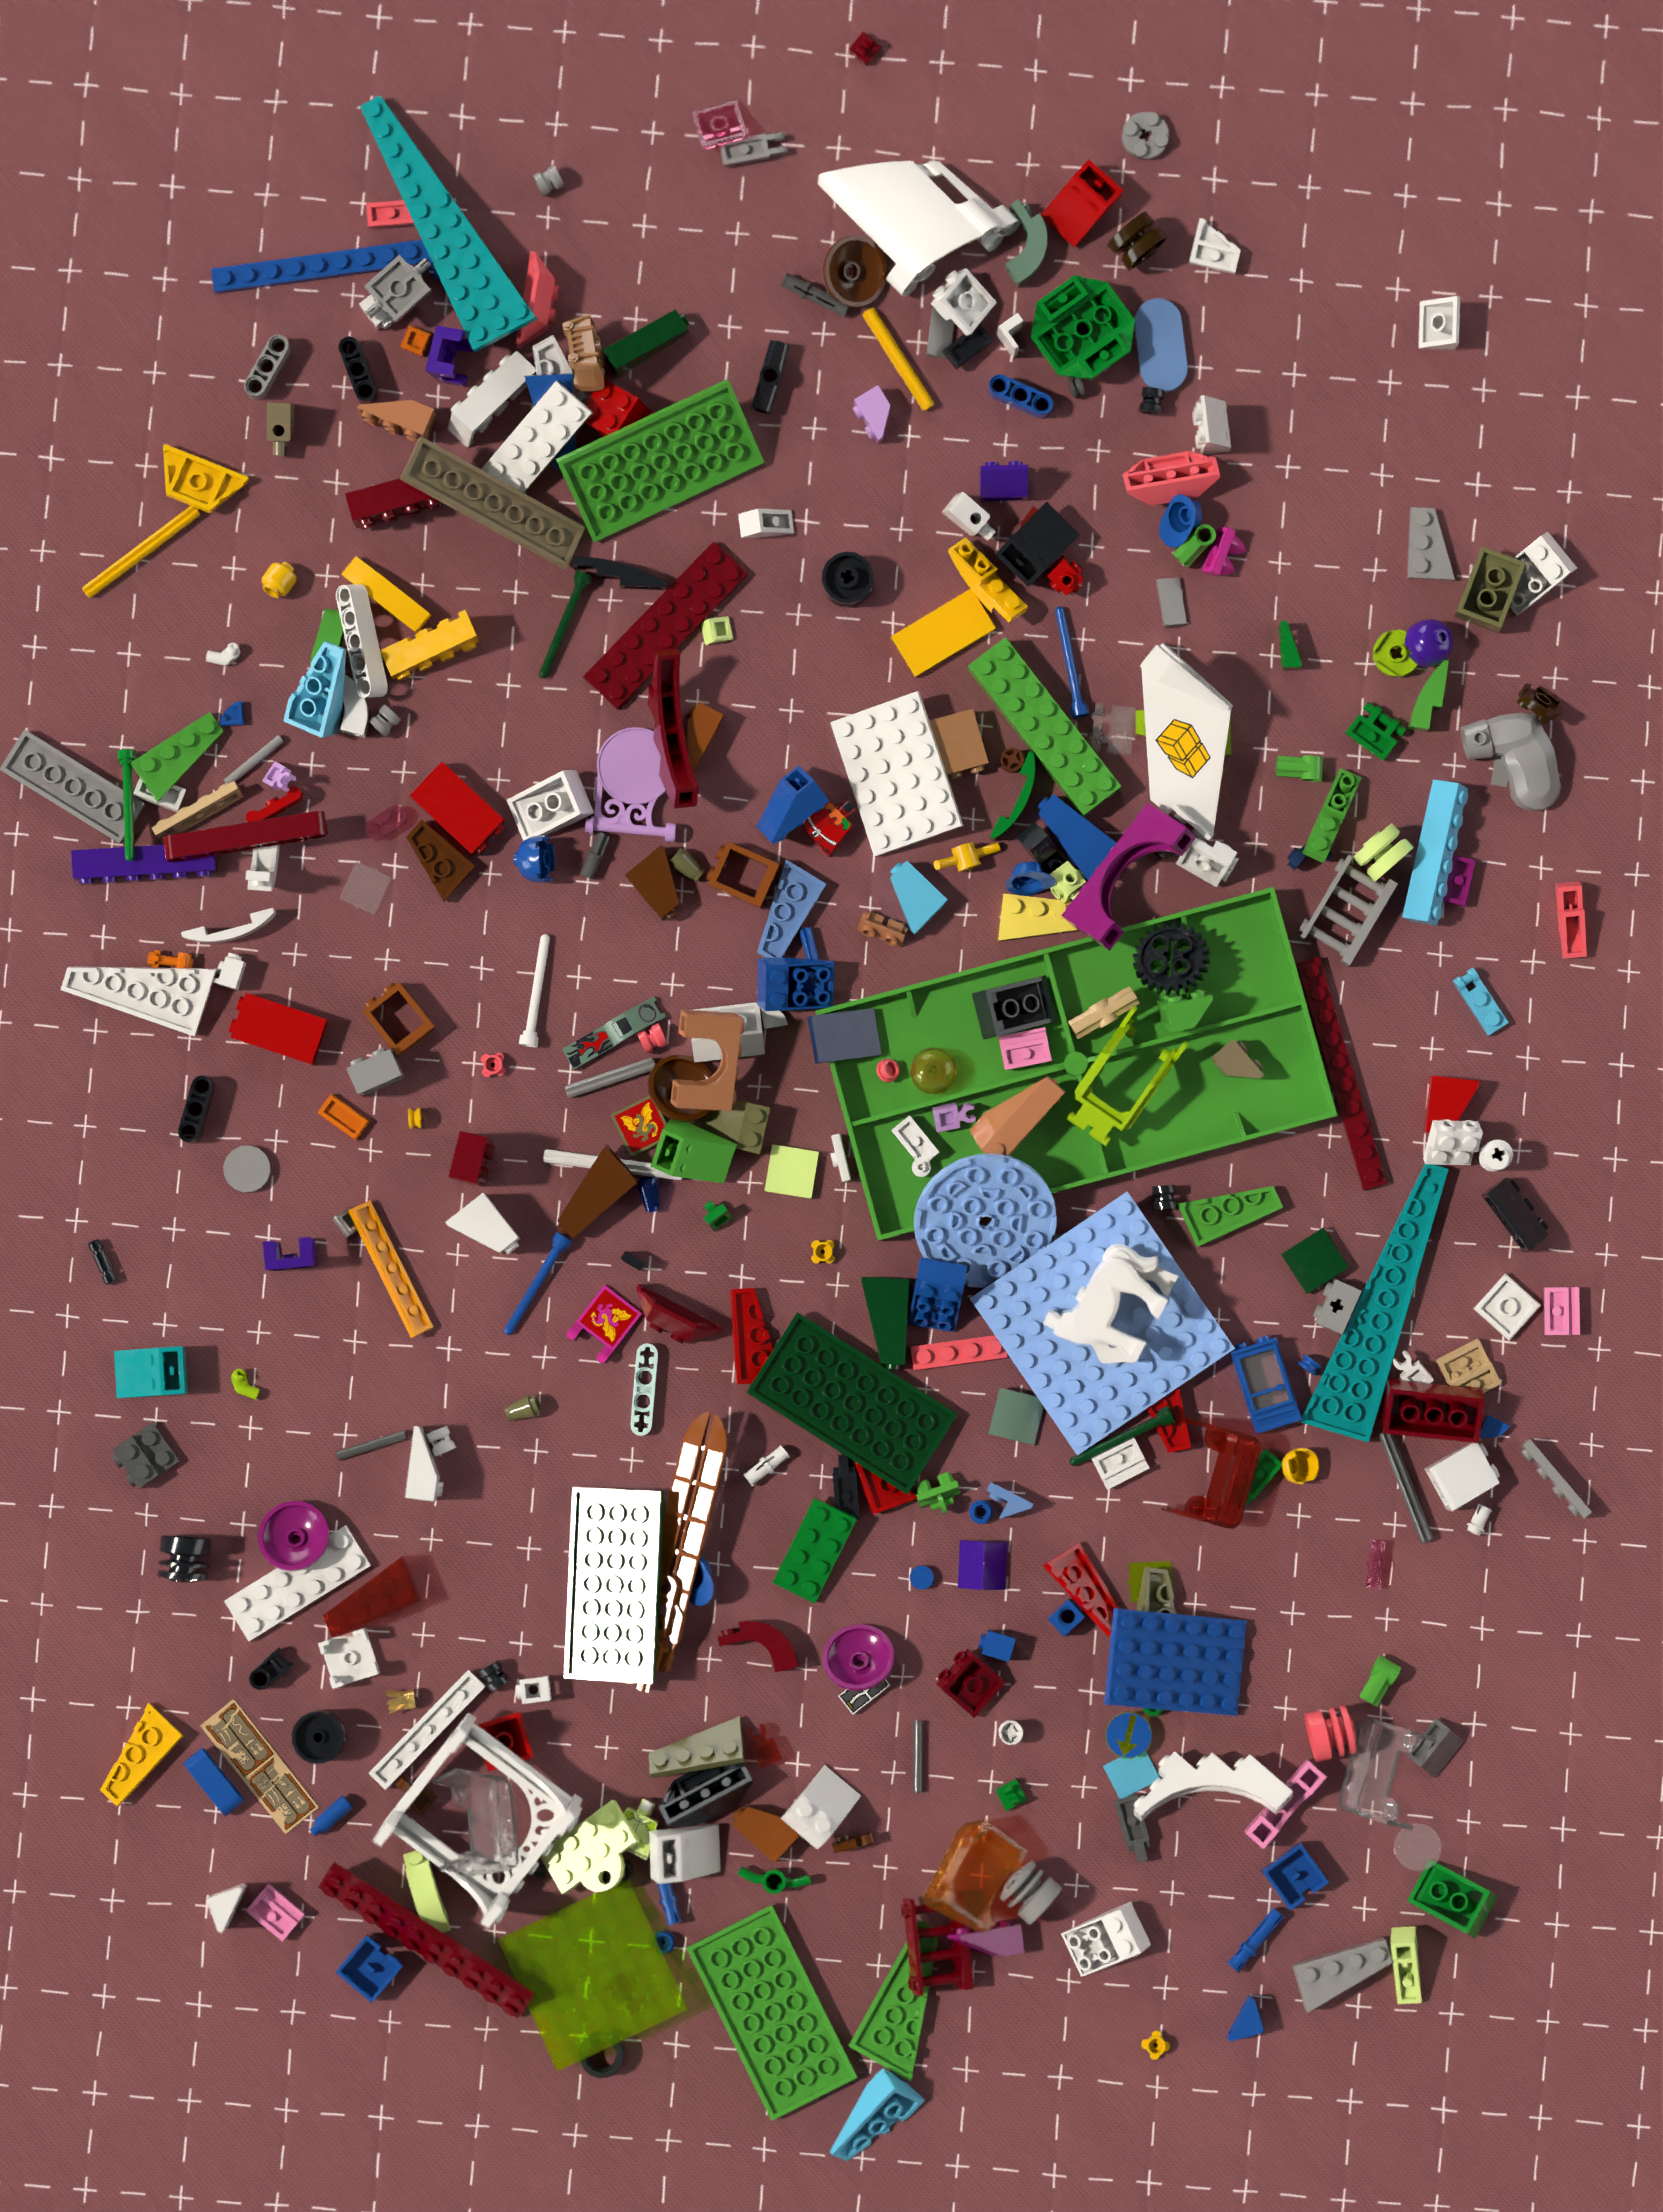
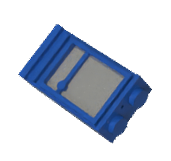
M1270 1335L1257 1338V1344L1248 1346L1247 1342L1234 1345V1351L1229 1352L1255 1434L1302 1420L1277 1338L1271 1339Z

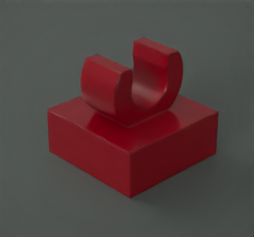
M862 32L848 49V52L867 66L881 49V45L865 32Z

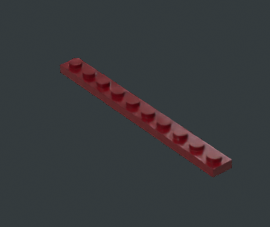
M1320 957L1296 963L1362 1190L1384 1185L1386 1180Z

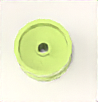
M1393 823L1382 832L1378 831L1353 856L1360 866L1366 865L1373 858L1376 862L1367 870V874L1374 882L1414 848L1407 839H1402L1395 846H1392L1391 842L1400 833Z

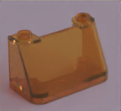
M985 1819L965 1823L956 1832L924 1894L923 1903L931 1909L979 1933L987 1932L994 1924V1914L989 1909L1008 1873L1017 1871L1024 1865V1857L1028 1851Z

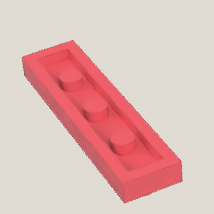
M995 1335L910 1347L913 1370L1008 1358L1007 1352Z

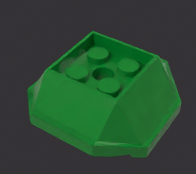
M1074 275L1036 303L1031 340L1058 377L1092 380L1130 353L1135 319L1108 282ZM1084 325L1089 329V333L1087 335H1080L1077 333L1076 328Z

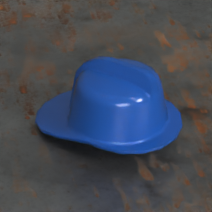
M1178 494L1172 498L1159 524L1160 537L1165 545L1173 548L1183 545L1191 531L1200 525L1202 521L1201 502L1193 501L1183 494Z
M1022 862L1013 868L1012 875L1006 881L1005 886L1012 894L1030 896L1053 887L1056 880L1051 875L1044 873L1038 862Z
M701 1556L689 1599L696 1606H703L709 1603L714 1593L711 1566Z

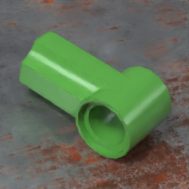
M1206 524L1199 525L1188 536L1184 544L1172 553L1174 557L1188 568L1207 546L1214 542L1216 538L1214 528ZM1202 528H1206L1210 533V538L1206 542H1202L1198 537V533Z
M1277 756L1276 777L1301 778L1302 781L1309 782L1322 781L1323 757Z
M1380 1655L1370 1671L1371 1675L1359 1697L1377 1707L1389 1685L1391 1686L1396 1680L1401 1667Z

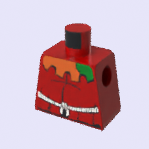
M847 799L838 808L829 801L821 811L813 813L800 827L829 857L851 830L852 824L847 818L856 808Z

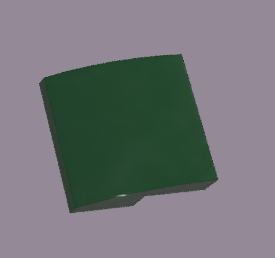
M1324 1227L1281 1254L1306 1294L1349 1268L1346 1260Z

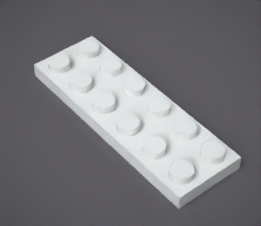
M556 381L481 470L525 493L593 412L559 381Z
M345 1525L329 1535L328 1546L324 1554L312 1566L299 1571H284L276 1568L224 1602L247 1640L251 1641L367 1569L371 1564L349 1528Z

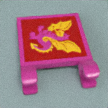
M604 1285L567 1332L566 1337L573 1341L582 1329L586 1330L605 1345L596 1358L598 1362L604 1364L642 1313Z

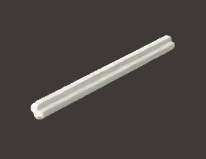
M547 1149L544 1151L543 1161L546 1163L591 1168L598 1156ZM621 1159L630 1171L636 1175L674 1180L683 1179L682 1177L671 1176L651 1167L652 1163Z

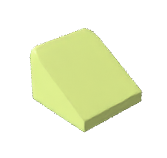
M729 616L711 618L701 622L705 645L733 640Z

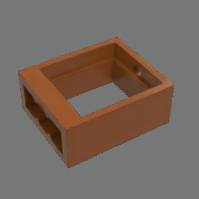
M727 841L726 846L721 845L716 858L719 861L716 868L712 866L706 879L710 881L708 885L713 889L761 909L780 864ZM730 851L768 867L754 898L717 882Z
M392 982L382 990L384 994L378 999L373 997L364 1004L365 1009L362 1012L394 1053L400 1057L436 1029V1027L399 982L395 985ZM400 992L424 1023L398 1044H395L372 1013Z

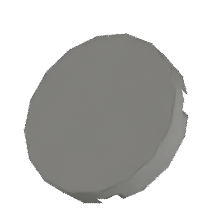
M250 1145L240 1146L232 1150L226 1157L223 1165L224 1176L227 1183L235 1190L244 1193L255 1192L261 1189L268 1181L271 1174V1163L267 1155L259 1148Z

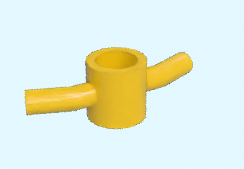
M969 842L951 849L953 856L934 861V868L939 870L956 865L958 872L966 871L981 865L979 858L1001 851L1000 846L996 842L976 849L974 842Z

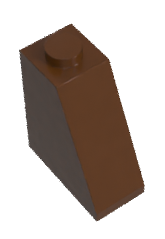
M661 845L626 873L625 877L662 921L664 918L669 920L679 912L676 908L680 905L666 852Z

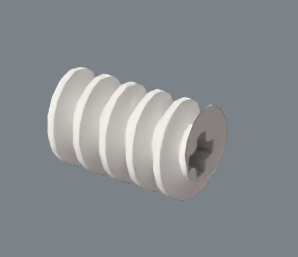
M1503 1140L1490 1141L1483 1145L1479 1151V1163L1487 1171L1494 1172L1505 1169L1513 1158L1511 1146ZM1498 1152L1500 1156L1493 1159L1492 1155Z

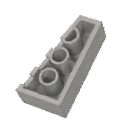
M1379 1937L1292 1963L1305 2011L1307 2013L1383 1969L1392 1963L1386 1939Z

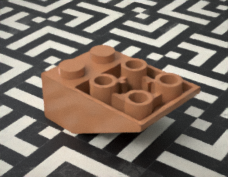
M413 400L361 404L357 407L365 423L376 426L377 423L383 425L385 431L394 435H398V432L407 436L406 439L417 443L420 437L428 440L437 419L433 408Z

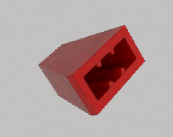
M1430 1076L1423 1133H1430L1433 1120L1447 1119L1458 1121L1477 1090L1479 1081Z

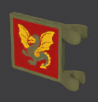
M650 1096L610 1115L631 1157L657 1145L662 1130L667 1124L664 1115L655 1107Z

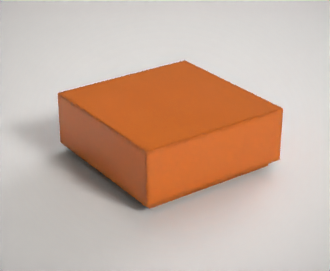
M409 325L400 347L423 357L432 335Z

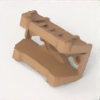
M591 315L581 316L564 322L563 330L568 340L569 366L575 372V377L573 378L575 390L581 392L604 389L603 351L600 338L597 336L598 329L595 327Z

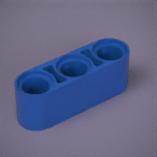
M1001 374L994 375L989 381L988 392L994 399L1036 418L1042 419L1050 415L1053 401L1047 394ZM996 382H1002L1005 385V390L996 392L992 385ZM1019 391L1024 392L1027 399L1019 402L1014 398V394ZM1039 401H1045L1048 404V409L1039 411L1035 404Z
M203 1747L183 1762L189 1773L224 1816H228L245 1802L240 1792Z

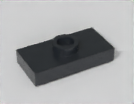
M979 324L971 334L967 336L963 334L943 349L942 353L957 370L989 346L994 340L983 326Z

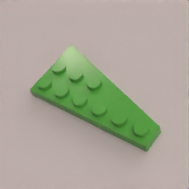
M919 1919L917 1921L918 1929L932 1928V1926ZM938 1937L919 1939L920 1953L936 1951ZM906 1941L848 2046L911 2081L929 1986L923 1987L924 1996L912 1995V1991L909 1990L908 1977H910ZM933 1962L921 1963L922 1977L931 1976Z

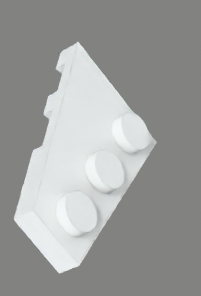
M553 335L532 346L537 375L572 373L573 395L580 401L586 398L583 391L577 392L575 390L573 381L575 375Z

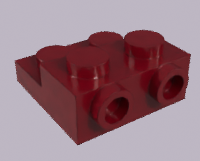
M967 1648L965 1652L960 1651L956 1654L953 1660L955 1663L949 1670L946 1668L938 1675L939 1681L936 1684L975 1718L1006 1682Z

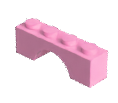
M1306 1759L1285 1783L1293 1791L1292 1799L1277 1815L1264 1807L1246 1827L1244 1832L1264 1849L1277 1835L1289 1816L1318 1788L1326 1776Z

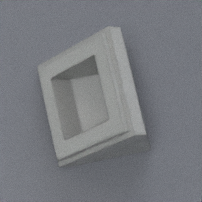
M350 1207L333 1217V1221L346 1239L358 1231L348 1212L351 1209Z

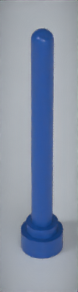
M1058 606L1055 609L1073 698L1072 708H1070L1071 717L1081 718L1090 715L1089 706L1082 700L1065 611L1063 607Z
M556 1232L552 1239L554 1241L552 1243L553 1248L504 1328L505 1334L511 1335L561 1251L564 1252L565 1249H569L573 1241Z

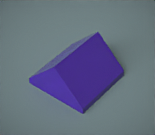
M960 1540L958 1588L1005 1590L1007 1542Z

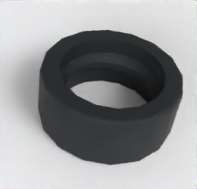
M596 2031L588 2035L582 2042L579 2051V2062L583 2070L596 2078H608L615 2074L621 2068L625 2057L624 2046L621 2040L615 2034L608 2031ZM605 2040L614 2046L616 2058L611 2066L600 2069L590 2063L588 2050L596 2041Z

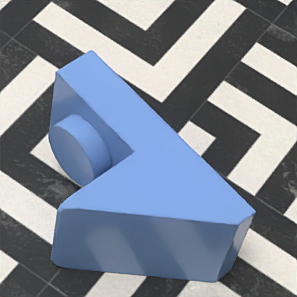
M990 1482L986 1491L990 1492L989 1497L999 1503H1002L1003 1499L1007 1501L999 1519L1031 1509L1033 1503Z

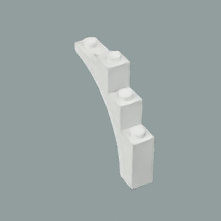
M1174 1751L1171 1756L1167 1754L1159 1762V1775L1163 1779H1156L1150 1786L1152 1791L1146 1797L1142 1795L1135 1802L1134 1816L1142 1821L1156 1808L1172 1799L1189 1793L1203 1791L1229 1792L1245 1796L1262 1804L1277 1815L1292 1799L1293 1791L1250 1754L1246 1759L1241 1757L1233 1767L1235 1771L1230 1769L1213 1753L1208 1758L1203 1756L1197 1763L1196 1767L1198 1769L1196 1770Z

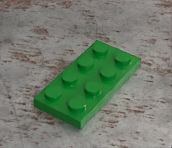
M814 1497L772 1583L815 1604L857 1518Z

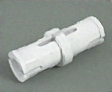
M780 1445L767 1457L760 1458V1462L743 1475L754 1486L755 1483L768 1473L771 1475L774 1472L773 1469L787 1458H790V1456Z

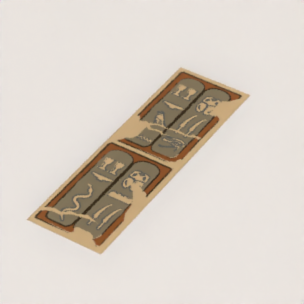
M234 1699L200 1725L285 1834L319 1808Z

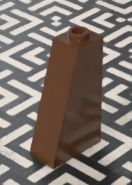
M608 1144L603 1147L557 1220L560 1223L558 1228L565 1236L570 1235L574 1238L638 1182V1178Z

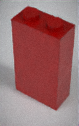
M443 762L409 795L472 856L475 853L481 854L489 845L487 841L492 835L497 837L505 828L503 826L505 820Z
M245 993L244 997L239 998L236 1010H239L237 1019H232L229 1027L232 1039L314 1066L329 1022L327 1019L249 993Z

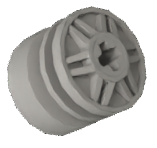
M1032 1860L1016 1870L1005 1883L1003 1891L999 1895L1002 1901L1013 1895L1008 1906L1011 1908L1020 1902L1022 1906L1017 1914L1029 1925L1045 1911L1062 1889L1051 1877L1042 1883L1038 1881L1043 1870L1039 1868L1032 1875L1031 1872L1036 1866V1863Z

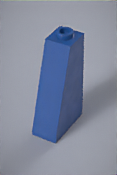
M1054 794L1050 799L1046 796L1038 806L1040 809L1038 816L1076 869L1082 872L1087 882L1096 868L1100 866L1109 854V851L1116 845V842Z

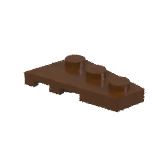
M422 819L406 836L443 902H445L475 866Z

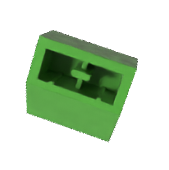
M1200 988L1188 989L1189 992H1186L1184 995H1176V993H1171L1170 996H1167V994L1163 995V999L1157 1000L1162 1028L1171 1033L1195 1028L1213 1001V996L1205 992V990H1200Z

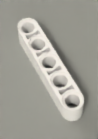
M362 584L340 585L336 590V600L357 694L362 698L383 697L387 693L388 685L367 590Z

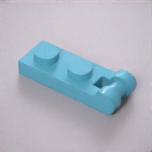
M1472 967L1466 971L1467 974L1461 978L1458 976L1452 981L1487 1036H1489L1509 1022ZM1472 982L1476 988L1469 992L1466 985Z

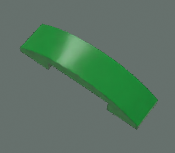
M1029 751L1019 773L1020 776L1027 778L1009 819L1001 815L999 816L990 840L994 841L1007 832L1026 806L1035 776V757L1031 751Z

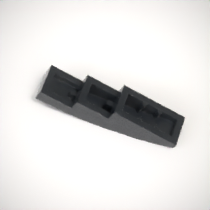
M573 556L574 569H596L597 579L620 580V589H668L666 581L623 563L600 558Z

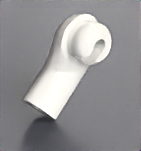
M229 643L228 647L221 653L208 650L206 662L227 666L239 657V646L236 643Z

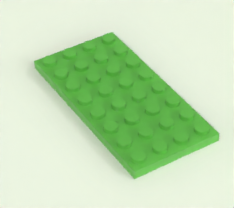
M728 379L556 459L593 542L601 540L764 463Z
M772 1904L686 1947L771 2120L857 2078L853 2066Z

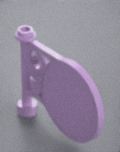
M640 727L626 728L610 736L603 744L597 758L598 780L595 812L591 819L586 818L585 832L590 833V835H593V831L662 836L665 837V842H675L676 823H666V827H656L652 824L654 804L666 792L659 776L661 756L653 740V731ZM603 788L614 798L606 802V813L614 815L615 810H610V806L616 805L619 807V813L613 818H607L601 813ZM649 803L647 809H645L643 804ZM624 804L630 805V806H628V808L626 809V811H625ZM634 809H639L642 812L640 816H638V813H635L634 819L636 821H643L646 818L647 826L634 825L631 822L630 815Z

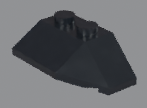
M744 1762L688 1772L672 1782L658 1807L668 1827L698 1826L739 1804L752 1785L753 1780Z

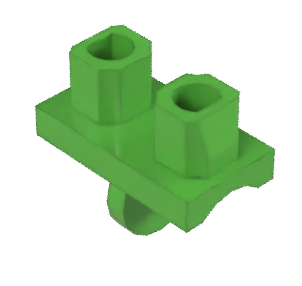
M949 1472L937 1476L940 1486L933 1489L930 1486L929 1480L918 1482V1494L916 1496L920 1508L930 1505L932 1511L941 1508L943 1514L948 1513L946 1506L954 1504L952 1497L961 1494L957 1480L954 1481Z

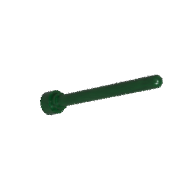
M578 570L574 574L573 580L575 581L573 585L575 587L539 671V676L542 679L548 677L583 590H586L587 586H590L594 577Z
M1167 1405L1159 1409L1156 1417L1112 1437L1079 1455L1073 1456L1069 1462L1072 1466H1077L1159 1425H1166L1168 1427L1176 1423V1419Z

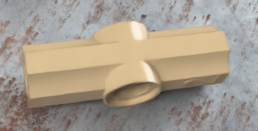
M1129 986L1115 993L1110 998L1106 997L1090 1006L1089 1010L1068 1021V1024L1076 1038L1079 1039L1098 1027L1102 1028L1118 1019L1119 1015L1131 1009L1133 1005L1136 1006L1140 1003Z

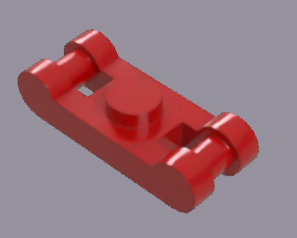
M292 786L284 797L280 799L274 797L267 801L265 808L258 812L255 810L247 812L246 821L271 819L299 803L303 799V793L298 787Z

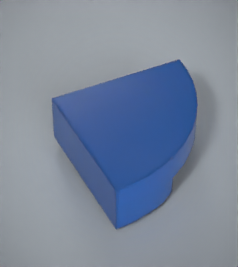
M243 701L235 702L226 709L220 720L221 727L245 725Z
M1487 1415L1481 1426L1479 1437H1498L1510 1425Z

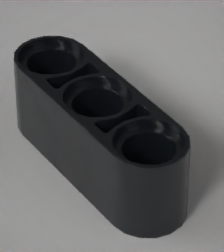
M350 336L344 337L339 342L338 348L355 395L361 404H372L377 400L378 394L362 349L357 339ZM354 344L356 350L352 354H346L344 352L345 346ZM362 366L364 372L360 376H354L352 374L353 368ZM370 388L372 389V394L368 398H363L360 396L361 390Z
M200 1075L193 1079L179 1124L178 1135L181 1140L187 1143H195L200 1140L214 1095L215 1084L212 1079ZM206 1080L209 1083V1089L205 1093H200L197 1085L200 1081ZM195 1103L202 1105V1112L198 1116L191 1114V1107ZM188 1126H193L196 1130L195 1136L191 1139H187L184 1135V1130Z

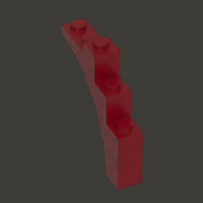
M678 649L655 651L652 685H649L648 706L655 719L653 740L661 756L659 776L674 809L696 807L699 786L689 760L681 713L680 653Z

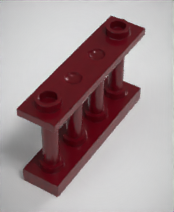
M949 1892L948 1899L945 1902L915 1905V1899L903 1898L901 1915L905 1919L910 1968L908 1987L912 1991V1995L924 1996L923 1987L955 1983L958 1989H974L970 1947L953 1941V1947L949 1950L920 1953L919 1939L954 1934L956 1929L968 1927L965 1893ZM943 1911L950 1913L951 1923L947 1926L917 1928L916 1915ZM948 1959L955 1961L956 1971L952 1974L922 1977L921 1963Z

